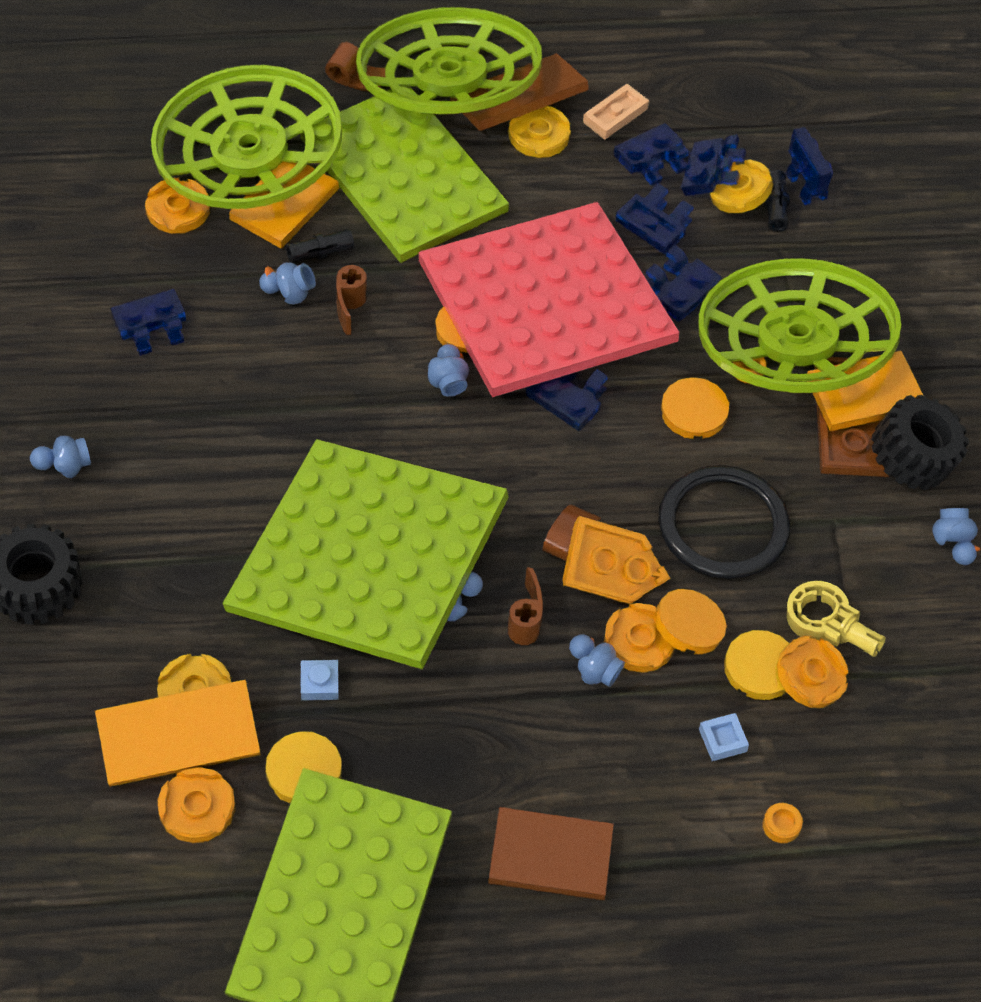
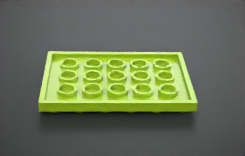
M410 86L401 87L406 92L418 97ZM392 89L387 91L391 94L399 96ZM375 96L340 112L343 130L341 146L327 172L333 179L339 181L341 190L400 263L418 255L420 251L431 249L508 212L509 202L434 114L402 109L388 104ZM327 117L312 126L315 135L314 152L330 151L334 134L332 122ZM302 132L300 133V138L306 143L305 134Z
M303 768L225 991L226 995L246 1002H393L452 817V811Z

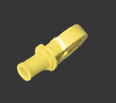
M810 581L801 584L790 594L787 602V621L790 628L798 636H812L811 638L817 640L822 638L835 646H838L840 643L850 642L872 657H875L878 654L877 651L880 652L886 637L858 622L860 611L849 605L846 595L837 586L824 581ZM817 596H821V602L830 605L833 613L822 618V620L814 621L808 619L806 615H802V609L806 604L816 602Z

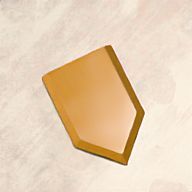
M582 516L577 517L572 531L563 574V586L632 604L671 578L664 566L661 567L652 552V546L646 535Z

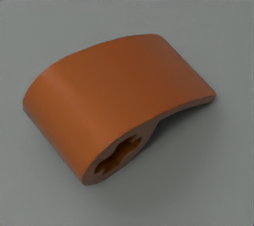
M348 42L339 44L325 66L326 74L331 80L339 84L368 91L360 81L357 72L356 59L359 48ZM367 65L366 73L368 76L385 77V68Z
M356 265L344 266L337 273V311L339 321L346 335H351V316L347 309L359 308L367 299L366 272Z
M568 505L551 526L543 544V552L566 561L577 517L582 516L599 522L601 517L576 506Z
M529 567L526 569L525 586L531 599L516 601L509 611L508 635L512 641L520 645H529L538 639L542 621L543 600L541 588L533 568Z

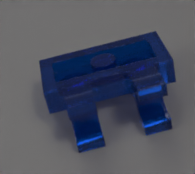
M666 123L614 146V156L631 174L640 171L651 186L662 182V176L658 173V170L664 167V163L661 160L666 159L672 169L679 174L688 169V164L683 158L688 157L690 151L683 146L684 141Z
M805 127L794 129L789 146L792 161L787 168L786 174L791 182H795L799 174L802 173L806 181L799 197L804 205L810 204L813 196H819L821 201L828 198L827 190L830 179L833 177L831 164L825 161L819 151L817 141L811 138Z
M738 135L728 136L725 140L717 138L694 142L681 184V189L685 196L714 192L716 185L738 184L740 174L738 171H731L733 162H743L746 156L745 148L735 149L739 143Z
M658 183L645 198L635 194L616 212L615 221L663 254H666L685 236L686 227L692 221V218L688 215L693 211V206L683 200L670 215H667L662 209L667 206V201L663 198L668 194V189Z
M675 245L667 252L666 256L669 260L664 263L663 268L677 277L672 282L668 281L664 270L655 263L646 271V275L649 277L647 279L654 293L657 294L656 296L666 312L680 322L705 299L709 291L722 280V277L699 259H696L692 264L689 263L686 254Z
M175 289L110 308L112 318L122 340L132 337L139 356L152 352V347L148 340L150 339L149 332L164 327L172 346L184 342L180 329H183L181 322L186 321V316Z
M597 369L589 377L582 390L571 383L580 371L526 388L527 397L580 432L600 411L601 402L597 399L606 392L607 387L603 384L607 381L608 376Z

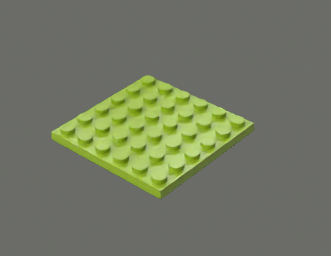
M316 439L223 602L225 611L423 670L509 498L506 488Z

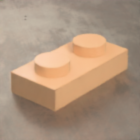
M626 84L584 114L583 123L606 140L648 109L649 100Z

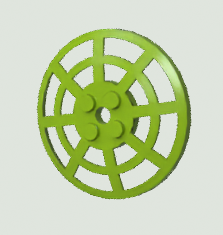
M436 8L409 13L392 19L376 28L361 43L357 52L356 65L359 79L364 87L375 97L388 104L421 113L459 114L491 108L522 94L539 76L542 67V49L538 39L531 30L507 16L473 8ZM460 23L479 25L481 28L475 37L458 35L438 36L434 25ZM420 27L425 36V39L411 43L399 51H395L383 44L398 34ZM493 29L514 37L525 47L509 55L500 46L487 41ZM442 45H465L468 46V48L455 46L442 47ZM426 48L430 49L429 51H426L420 56H418L415 60L408 57L411 54L418 52L420 50ZM481 49L485 50L498 59L486 63V60L479 54V51ZM374 51L389 59L385 68V77L368 76L366 73L367 63ZM530 55L533 63L531 72L523 80L512 81L514 63ZM400 64L412 69L413 77L395 78V71ZM505 68L502 81L487 80L488 72ZM377 85L389 86L399 96L391 94ZM417 86L424 93L417 97L406 92L401 87ZM479 88L492 89L475 98H471L468 94ZM437 96L456 98L458 101H433V99Z
M246 65L211 73L180 90L159 113L153 126L151 146L159 174L180 195L210 207L248 209L286 200L315 183L335 160L341 146L343 130L340 112L334 98L314 79L283 67ZM243 82H273L268 97H246L230 101L223 88L231 84ZM285 86H292L309 94L322 106L306 117L297 107L281 101ZM212 92L218 106L204 113L191 127L175 120L177 115L190 103L202 95ZM253 107L263 108L261 114L238 116L235 111ZM276 111H281L292 117L297 123L284 129L273 117ZM222 115L224 116L226 121L213 134L202 131L210 122ZM329 116L334 134L330 151L314 152L315 135L312 126ZM168 130L185 137L183 143L184 164L166 166L164 162L163 146ZM304 132L306 138L304 152L287 151V140ZM195 142L210 146L213 157L194 161L193 149ZM250 143L256 144L253 147L244 148L248 146ZM281 162L297 163L288 173L278 179L271 172ZM308 163H320L309 175L285 189L282 187L283 184L296 177ZM218 167L228 175L222 184H219L207 178L201 171ZM191 174L199 183L215 190V192L211 196L195 192L181 185L172 176ZM259 176L264 183L252 187H235L241 178ZM265 191L270 192V194L251 198H226L229 194L250 195Z
M779 259L747 266L719 281L703 300L699 312V336L702 345L717 365L734 377L754 386L791 393L831 391L869 378L883 368L892 358L898 347L901 334L900 312L893 298L881 285L857 270L823 260ZM779 276H813L809 291L786 290L768 293L761 281ZM826 279L853 287L870 299L854 309L841 299L822 292ZM745 285H749L756 299L742 306L735 313L734 317L716 310L718 304L729 294ZM784 301H805L804 305H790L780 308L776 303ZM819 303L824 304L844 315L834 319L825 311L818 309ZM762 307L767 313L759 326L744 321L750 314ZM879 307L889 324L890 339L869 341V329L863 317ZM710 319L729 327L728 336L732 351L718 352L709 339ZM854 324L858 332L859 342L839 341V330ZM739 332L758 337L759 347L743 350L739 342ZM835 351L854 352L848 360L836 367L827 360ZM885 351L867 367L849 375L845 373V371L859 362L865 352ZM768 356L781 364L778 370L775 371L760 365L752 359ZM742 361L746 366L750 367L756 372L773 378H768L754 374L752 372H749L745 369L738 367L732 362ZM814 365L821 371L811 374H791L795 366ZM793 381H814V382H793Z

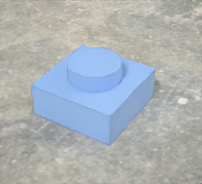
M338 660L301 661V700H338Z
M736 713L700 723L699 731L712 761L747 752L749 744Z

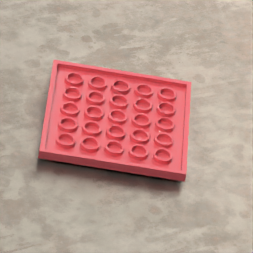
M598 202L419 252V262L443 307L445 306L466 350L492 397L679 341L678 329Z

